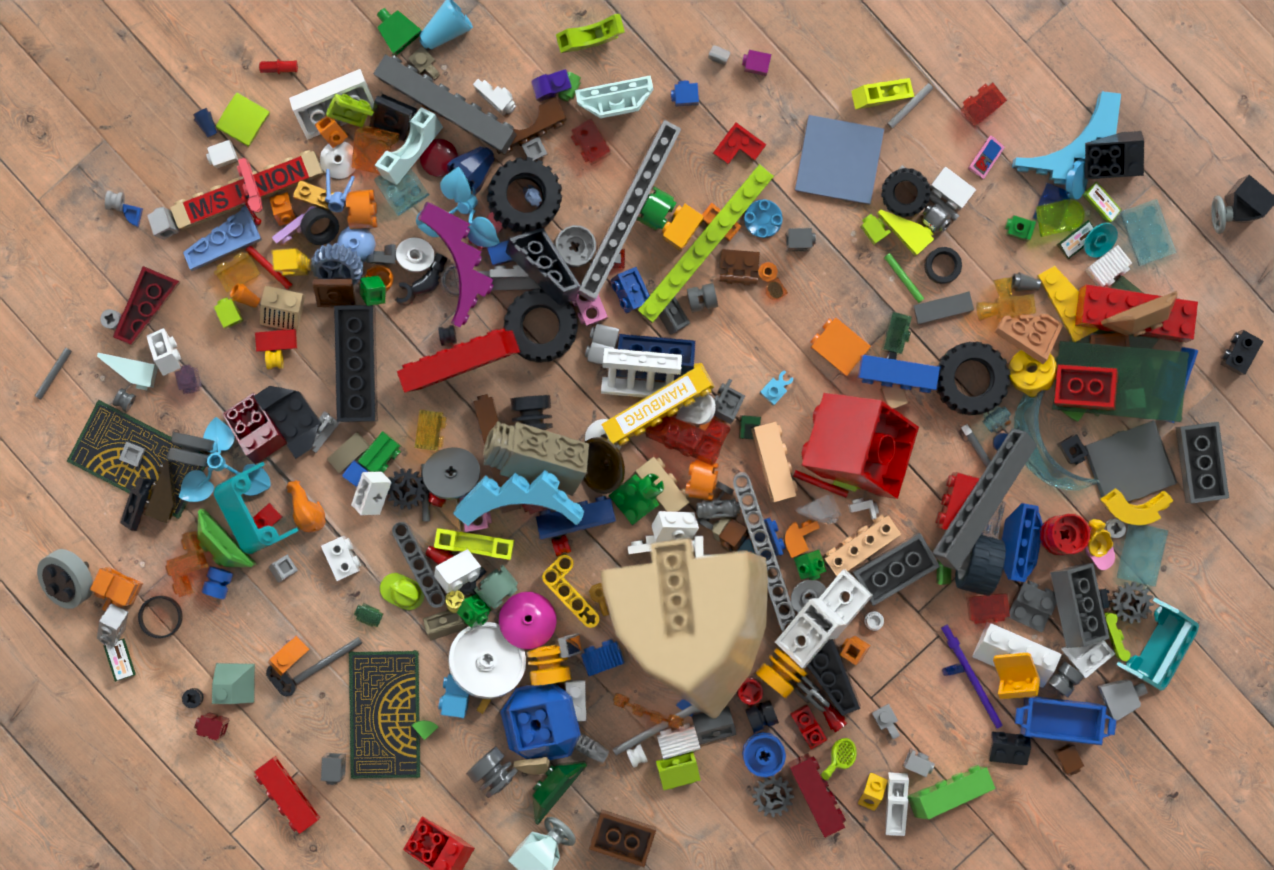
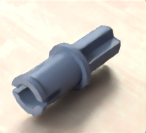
M527 185L529 188L525 186L523 193L526 201L538 207L541 201L539 191L532 185Z

